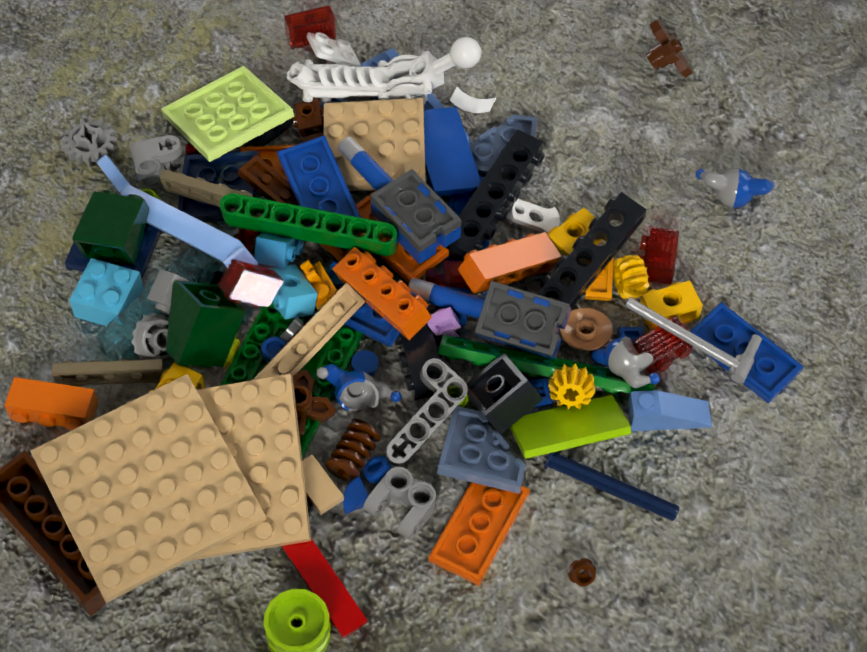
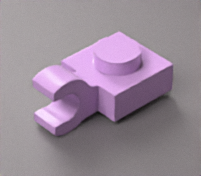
M451 307L439 309L431 314L432 318L427 324L436 337L444 334L460 338L456 332V329L461 328L460 321Z

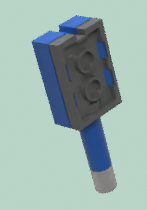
M346 137L339 143L338 151L376 191L371 194V214L378 221L389 223L395 227L398 242L418 264L435 255L438 246L442 245L445 248L461 238L460 217L413 169L393 180L352 137Z
M412 278L408 285L411 290L410 294L413 297L418 294L429 304L445 309L451 307L455 312L478 318L475 329L478 337L549 359H556L561 343L558 332L560 328L565 330L571 312V307L568 303L493 281L490 283L486 299L417 278Z

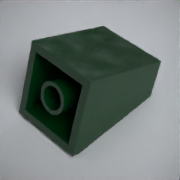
M104 190L103 192L94 191L73 234L72 240L84 258L135 266L149 207L145 199L135 194L122 196L110 190Z
M174 280L166 351L176 364L183 367H188L189 365H200L204 368H211L212 366L223 367L245 310L220 285Z

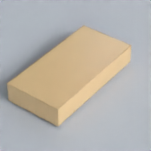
M313 454L302 460L306 496L320 515L344 501V495Z

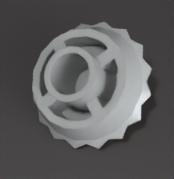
M152 313L150 316H143L142 321L137 322L136 329L132 331L134 338L131 343L134 345V353L139 355L140 360L154 358L167 362L171 357L166 351L169 317H166L163 313Z

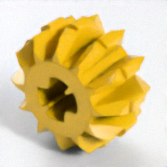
M626 255L614 260L613 279L617 293L623 299H629L630 297L633 299L638 298L646 293L647 288H649V276L647 275V268L644 266L643 259L638 255Z
M564 363L561 369H555L553 376L549 379L548 387L551 399L556 400L557 406L565 404L568 410L571 406H575L580 410L582 404L589 405L591 397L595 394L593 374H588L586 367L578 369L576 363L571 368Z

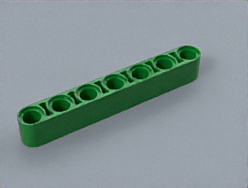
M234 193L227 194L220 200L219 206L224 221L232 227L350 250L356 247L360 252L367 251L370 254L380 256L393 255L398 249L397 231L389 223ZM237 208L236 211L229 212V210ZM263 213L259 217H254L255 214ZM282 218H288V220L284 222L279 221ZM307 223H313L312 226H309V227H305V226H304V225L307 224ZM332 228H339V230L335 232L329 231ZM357 233H365L361 237L355 236ZM383 238L391 239L387 242L380 241Z

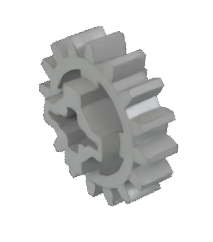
M90 117L88 122L80 119V124L72 123V130L66 129V137H62L65 155H68L70 161L76 159L79 166L83 162H86L87 167H90L92 162L97 164L96 161L105 154H115L114 147L118 146L115 129L111 128L110 123L104 124L101 118L97 122H94L93 117Z

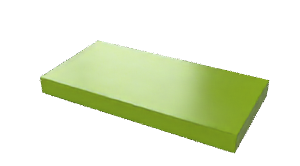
M613 395L592 399L589 405L582 404L580 410L575 406H571L569 410L566 406L527 414L510 427L525 459L631 434V425Z

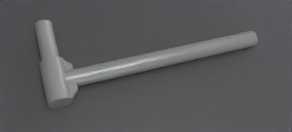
M630 297L625 307L730 367V377L734 382L739 384L745 382L754 363V356L762 341L759 335H752L745 352L741 355H736L734 358Z

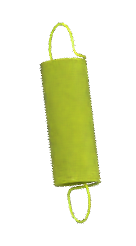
M236 336L224 364V368L227 366V369L232 364L240 345V341L238 338L236 339Z

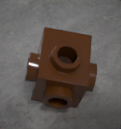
M318 98L313 99L312 102L302 101L294 104L296 113L292 117L295 128H298L302 137L324 131V107H322Z

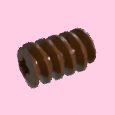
M352 419V423L347 426V432L341 436V441L337 443L336 450L331 453V458L325 463L328 471L342 480H349V476L359 477L360 471L357 468L365 467V462L362 459L368 460L371 457L368 450H375L376 445L374 442L381 440L380 434L367 422L361 419Z

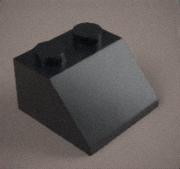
M502 353L466 383L468 396L500 434L504 433L543 400L505 353Z

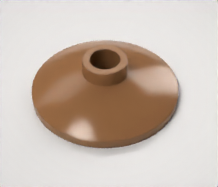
M578 308L570 312L565 330L561 328L559 330L563 340L570 346L580 350H595L605 346L610 341L613 326L610 319L602 312L591 308Z

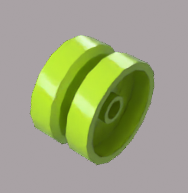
M290 589L278 594L270 601L264 612L263 625L271 652L326 651L331 638L330 616L325 602L317 594L306 589Z

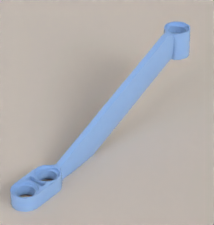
M107 154L96 161L122 196L135 194L145 199L149 207L146 223L220 260L237 280L258 265V262L240 240L131 186Z

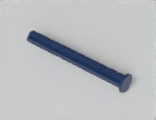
M556 452L549 453L544 466L546 470L548 467L668 520L674 521L677 517L679 506Z

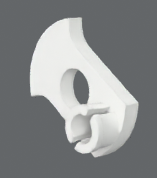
M518 199L513 204L510 212L507 214V220L510 224L514 222L515 226L520 224L541 233L546 232L548 234L553 227H559L560 217L555 207L546 209ZM529 213L538 214L541 222L533 221Z

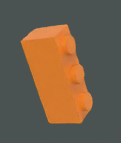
M14 377L4 406L10 419L16 422H36L45 427L62 426L72 431L94 419L99 402L94 389Z

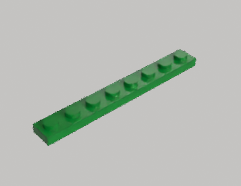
M443 335L439 349V355H444L447 359L469 360L471 363L479 366L489 365L502 353H505L519 371L533 377L542 375L551 378L555 369H561L564 363L569 368L573 367L576 363L578 369L586 367L588 374H593L595 387L603 388L610 393L620 391L630 394L634 391H654L655 389L651 383L640 388H632L623 377L615 375L608 368L560 358L553 360L526 351Z

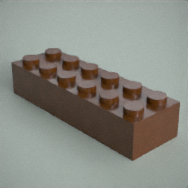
M24 450L0 468V517L91 617L106 602L36 462Z

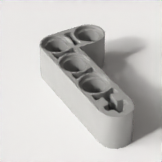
M429 359L420 370L422 382L435 394L385 448L384 455L392 465L398 466L405 463L467 395V384L440 359ZM427 367H437L440 371V377L438 379L428 377ZM448 385L458 386L460 389V396L458 398H452L448 395ZM430 405H438L441 408L442 416L440 418L430 416L428 412ZM412 425L422 427L424 431L422 438L415 439L410 435L409 430ZM406 440L409 445L402 451L404 458L401 456L394 458L392 456L394 450L391 447L398 448Z

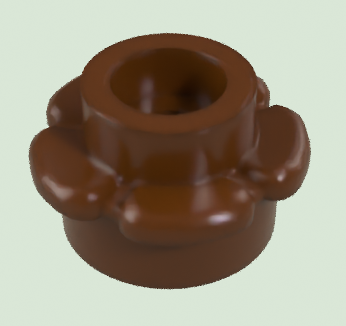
M582 558L581 560H575L569 566L570 572L568 577L571 582L579 586H587L594 581L596 568L592 565L590 559Z

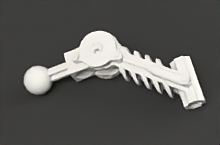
M466 36L458 38L452 44L450 53L439 59L434 57L429 51L422 52L420 56L400 55L394 57L389 63L382 60L378 62V67L313 64L311 60L306 59L304 60V65L300 62L292 64L287 72V80L303 90V101L307 103L312 102L313 98H318L322 103H328L332 98L352 96L378 97V100L423 98L425 104L427 94H431L432 89L444 84V71L454 66L463 69L474 67L480 61L482 51L475 39Z

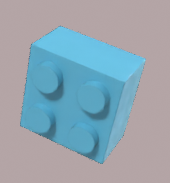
M91 258L69 299L74 317L124 331L144 290L140 272Z

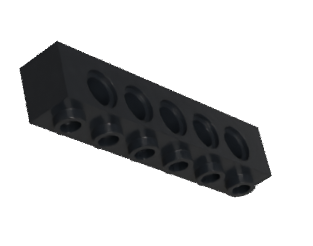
M518 129L515 131L460 213L461 238L446 247L449 250L448 257L463 263L464 256L470 251L484 250L483 245L486 240L490 241L493 238L498 222H503L506 218L511 202L515 203L521 193L520 188L523 184L527 185L533 175L532 170L535 166L539 167L545 156V153L542 152L543 141Z
M620 192L616 198H610L604 207L606 211L601 217L596 216L588 227L589 231L584 237L581 235L577 238L572 246L574 250L569 256L564 255L559 260L556 266L558 269L552 276L549 274L545 277L540 285L542 289L537 295L547 298L554 297L558 301L568 303L572 309L645 220L647 209L623 192ZM611 220H619L622 224L615 227L610 225L609 222ZM596 239H603L606 242V244L603 246H597L593 243V241ZM581 258H586L590 261V264L582 266L577 261ZM571 278L574 280V283L567 286L562 284L561 280Z

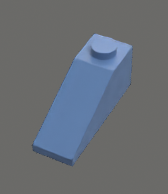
M658 390L634 391L630 393L627 413L631 431L712 427L708 401Z

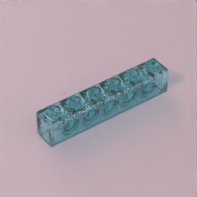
M191 246L166 271L175 273L190 282L208 283L211 281L214 273L221 271L225 264ZM154 282L96 335L101 352L113 361L119 359L128 360L134 354V345L131 343L134 338L132 331L136 329V323L142 321L143 316H150L152 313H163L166 317H169L170 314L155 309L156 303L147 299Z

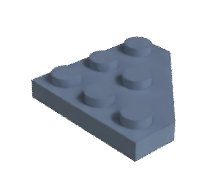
M512 115L505 120L504 124L497 128L492 127L479 135L476 141L469 144L479 176L485 177L517 129L535 137L538 117Z
M457 406L452 414L437 474L519 494L526 465L520 458L516 459L509 450V444L498 431H493L487 423L488 419L481 411Z

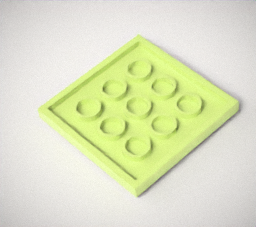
M245 66L161 108L163 117L209 162L220 158L225 153L242 146L244 143L294 117L293 109Z

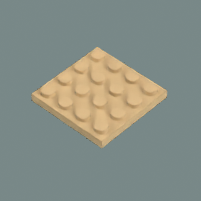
M423 98L324 103V135L349 191L374 189L338 151L339 143L346 137H352L393 180L413 169L426 183Z

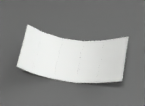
M456 87L450 99L455 106L470 113L490 112L496 98L477 99L462 92L458 87Z

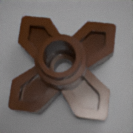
M658 19L650 23L651 30L659 41L646 54L650 64L657 70L660 67L664 68L674 63L678 71L685 78L694 73L689 62L681 52L683 46L673 33L669 34L665 26Z
M306 369L292 376L300 438L305 435L306 419L324 423L335 416L336 413L335 407L328 398L312 397L315 381Z

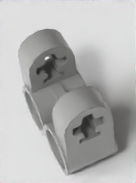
M165 135L147 140H139L132 144L130 151L140 188L154 190L164 187L159 178L163 169L169 171L176 169L179 172H183L184 163L177 159L180 157L182 149L180 141L176 136ZM172 146L173 149L168 150L167 147Z
M394 467L387 472L370 493L363 509L377 517L390 502L402 504L408 508L409 512L400 523L398 533L412 540L435 511L436 491L431 484L414 479L408 469ZM396 483H402L405 486L402 488H395L393 485ZM425 498L428 501L426 503H418L415 500Z

